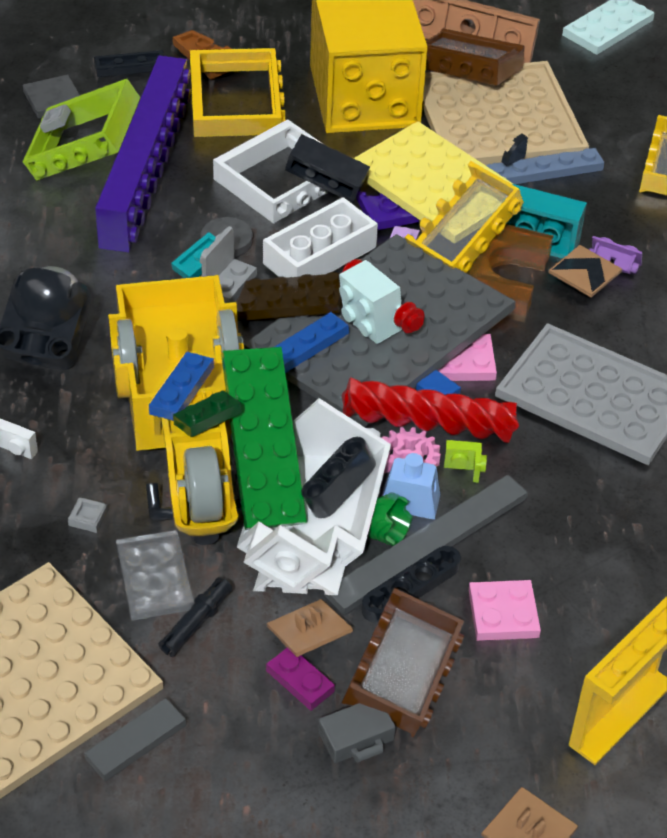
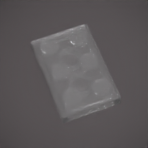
M177 530L116 540L131 621L189 611L194 601Z

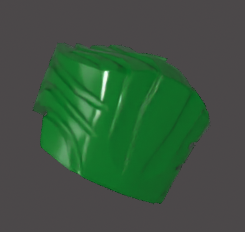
M393 492L377 498L368 532L369 538L390 546H394L404 540L413 518L405 509L409 500Z

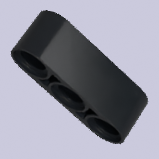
M362 437L347 439L303 486L302 496L316 518L321 519L331 516L375 468L376 461Z

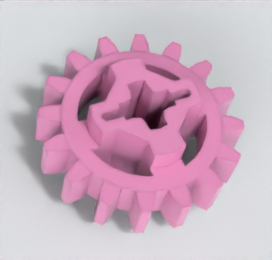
M400 427V433L391 430L389 431V438L382 436V439L391 444L384 473L391 470L394 459H405L410 453L421 455L424 463L434 464L436 467L440 464V445L435 444L434 437L426 438V431L418 434L414 427L411 428L410 432H406L403 427Z

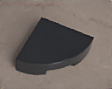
M523 133L512 140L515 143L508 152L504 151L501 162L506 166L526 156L528 137Z

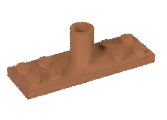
M413 0L426 39H430L440 33L442 28L524 45V63L532 61L540 19L468 0ZM446 39V44L455 46V40ZM466 43V49L475 51V45ZM487 47L486 55L496 57V49Z

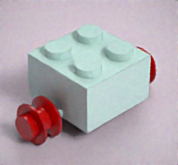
M354 259L344 266L342 273L339 274V292L343 305L341 309L342 315L347 322L353 323L365 337H369L378 344L401 330L405 333H412L422 327L425 317L424 311L417 308L413 302L401 304L400 287L367 260Z

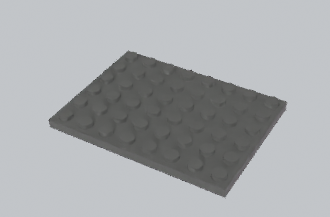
M395 234L362 258L361 261L367 260L400 287L401 304L413 302L417 308L424 311L425 317L422 327L412 333H405L401 330L376 344L369 337H365L353 323L347 322L340 310V313L333 314L349 325V334L285 373L286 379L315 399L320 398L343 413L342 393L346 390L350 377L360 382L378 381L389 387L404 385L415 388L419 381L433 371L440 369L515 310V301L460 269L450 268L443 264L442 260L431 257L424 253L421 248L410 245L405 238ZM327 314L281 317L244 344V349L274 347ZM357 413L349 417L363 427L369 424L362 420Z

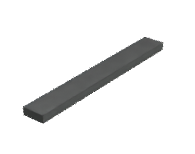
M509 475L504 476L343 577L338 595H325L324 592V596L343 615H346L362 604L363 597L368 592L437 548L454 546L526 500L528 492Z

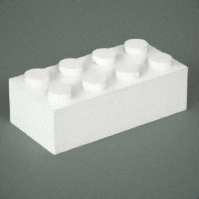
M343 197L263 239V264L277 276H284L286 278L305 274L322 275L333 272L376 248L378 223Z

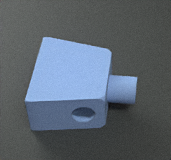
M410 453L405 459H394L382 496L390 492L399 494L409 500L405 509L411 515L435 520L440 500L437 467L434 464L424 463L422 456L417 453Z

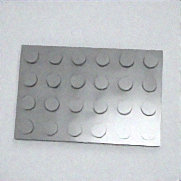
M548 323L496 388V397L507 402H515L522 409L648 466L667 439L666 374Z

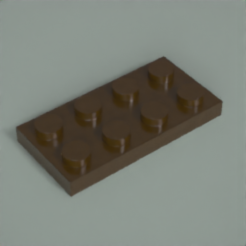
M341 273L305 274L287 278L280 276L275 279H252L246 281L237 301V321L328 314L330 312L340 313L342 297L339 292V274Z

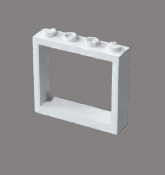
M289 120L213 159L214 180L272 223L287 217L294 211L329 192L313 183L305 181L273 199L239 174L288 146L293 149L301 134L318 141Z

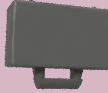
M358 703L320 718L318 733L334 763L354 757V760L358 763L383 753V744L394 740L395 725L388 713Z

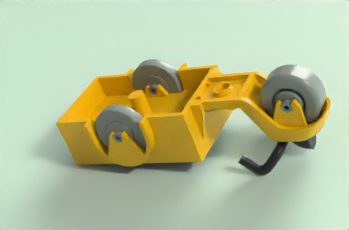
M219 275L116 285L118 314H109L108 316L118 399L129 398L136 451L166 448L172 507H160L158 483L146 484L150 518L153 521L174 519L175 527L180 532L193 536L197 544H212L218 540L220 533L226 532L235 525L238 520L237 511H242L237 474H235L238 499H234L228 445V438L230 440V434L232 433L230 419L194 437H190L175 426L174 421L149 415V404L186 352L214 358V369L189 405L196 404L222 390L226 392L221 353L228 350L244 349L241 333H238L237 304L236 302H224Z

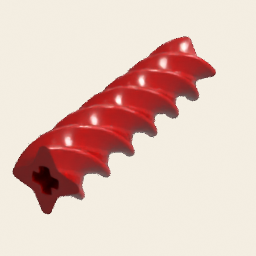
M351 377L349 378L346 390L342 393L343 414L351 417L357 413L362 420L368 423L377 422L385 417L395 427H403L413 422L419 429L431 431L441 426L450 435H458L468 429L477 439H485L495 433L504 443L510 442L513 432L519 427L516 417L517 403L515 402L499 403L489 398L471 399L468 396L455 393L444 395L441 392L429 389L417 391L404 385L389 387L378 381L360 382Z

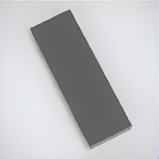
M164 698L84 752L85 760L104 781H107L186 726V719Z

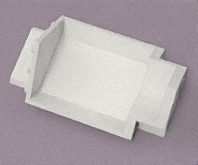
M318 398L292 422L302 488L347 439L352 437H362L366 441L376 461V466L329 517L316 518L304 499L307 519L305 524L280 525L268 528L258 522L250 530H245L243 526L237 548L246 553L244 563L259 571L253 591L265 592L266 587H281L283 593L307 594L308 589L324 590L325 595H338L345 566L364 551L391 444L380 437L381 433L376 429L363 427Z

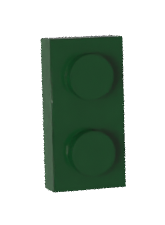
M222 390L173 414L174 425L190 437H194L242 413L241 402Z

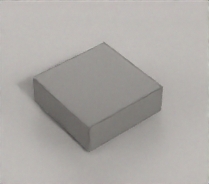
M65 104L46 111L40 128L46 133L64 126L71 110Z
M79 497L68 517V525L97 533L108 512V505Z

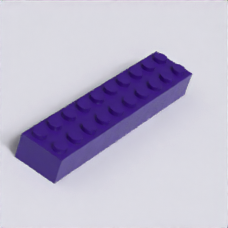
M158 55L95 208L98 246L100 249L129 253L133 242L136 243L138 240V228L144 224L145 210H149L151 205V194L156 193L157 178L162 177L163 163L167 162L169 157V147L174 145L175 132H179L180 118H184L186 103L189 104L191 100V89H188L191 71L187 69V59Z

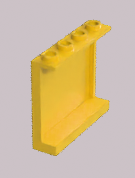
M667 596L584 678L568 746L594 765L667 692V677L658 671L662 654L667 649Z

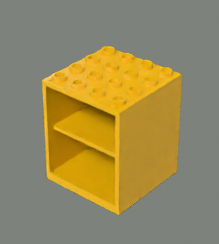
M312 0L310 67L326 133L407 128L417 121L421 123L427 43L413 0Z

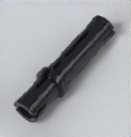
M217 577L203 594H199L194 599V604L189 611L184 614L172 630L158 643L160 649L166 655L169 654L170 657H174L208 617H213L217 612L219 604L232 592L231 584L226 579L222 580L221 577Z

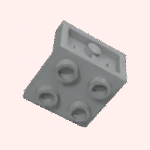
M228 226L222 233H219L215 241L208 249H204L200 256V263L202 264L201 277L219 275L225 303L234 302L240 296L245 282L257 276V267L234 259V228Z

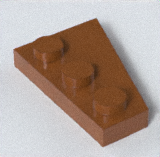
M193 30L173 37V45L189 60L190 50L232 49L228 46L222 48L215 45L213 39ZM228 72L203 73L210 79H213Z

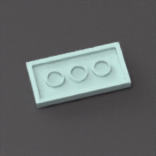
M609 0L565 26L562 35L597 55L653 21L655 13L632 0Z

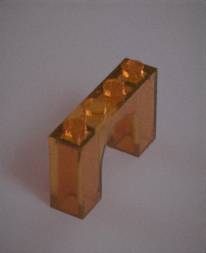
M506 224L504 230L497 234L489 243L487 250L475 259L476 263L472 264L468 275L515 301V310L505 318L525 322L532 303L534 285L503 278L492 269L500 265L514 264L545 271L551 254L553 235Z

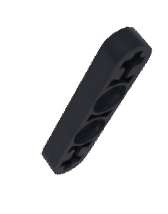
M451 546L439 547L368 592L362 600V615L370 622L378 623L392 594L391 590L395 587L407 589V594L418 599L454 576L460 568L461 556L459 551ZM419 572H426L432 578L422 581L416 578L415 575Z

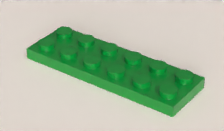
M282 347L223 351L221 359L226 393L241 402L242 413L230 418L245 530H250L258 522L268 528L280 525L305 524L307 519L304 498L301 493L302 485Z

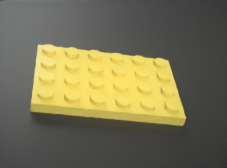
M418 121L353 158L370 166L365 183L420 221L424 217L433 221L439 214L436 207L437 201L442 198L449 202L455 196L452 187L455 180L459 179L464 183L468 181L471 173L467 164L470 161L513 184ZM480 185L439 234L454 244L458 243L480 229L503 203L504 198Z

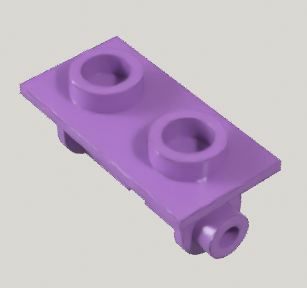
M592 237V248H589L590 251L608 261H611V259L615 260L614 264L622 268L624 273L629 275L637 273L639 265H642L641 251L630 245L623 246L614 243L606 237Z

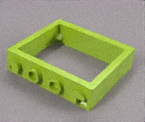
M129 80L118 81L46 109L48 111L66 104L71 112L65 125L44 133L39 124L23 159L24 165L36 181L119 152L140 100V96ZM109 114L101 132L57 147L64 130ZM104 137L106 141L101 142L99 138Z

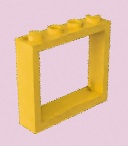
M275 48L190 50L194 137L260 135L286 121L285 110H281V107H284V92H279V90L283 89L282 75H278V72H281V60H276ZM268 71L272 114L203 116L201 72Z

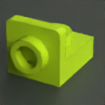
M447 440L444 468L473 470V482L479 483L480 472H486L487 455H481L482 443Z

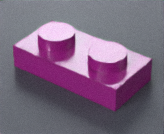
M288 648L266 663V672L310 711L335 691V684L301 655L296 657Z

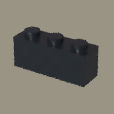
M301 134L291 151L285 167V171L342 198L344 197L354 203L370 169V166L361 161L355 160Z

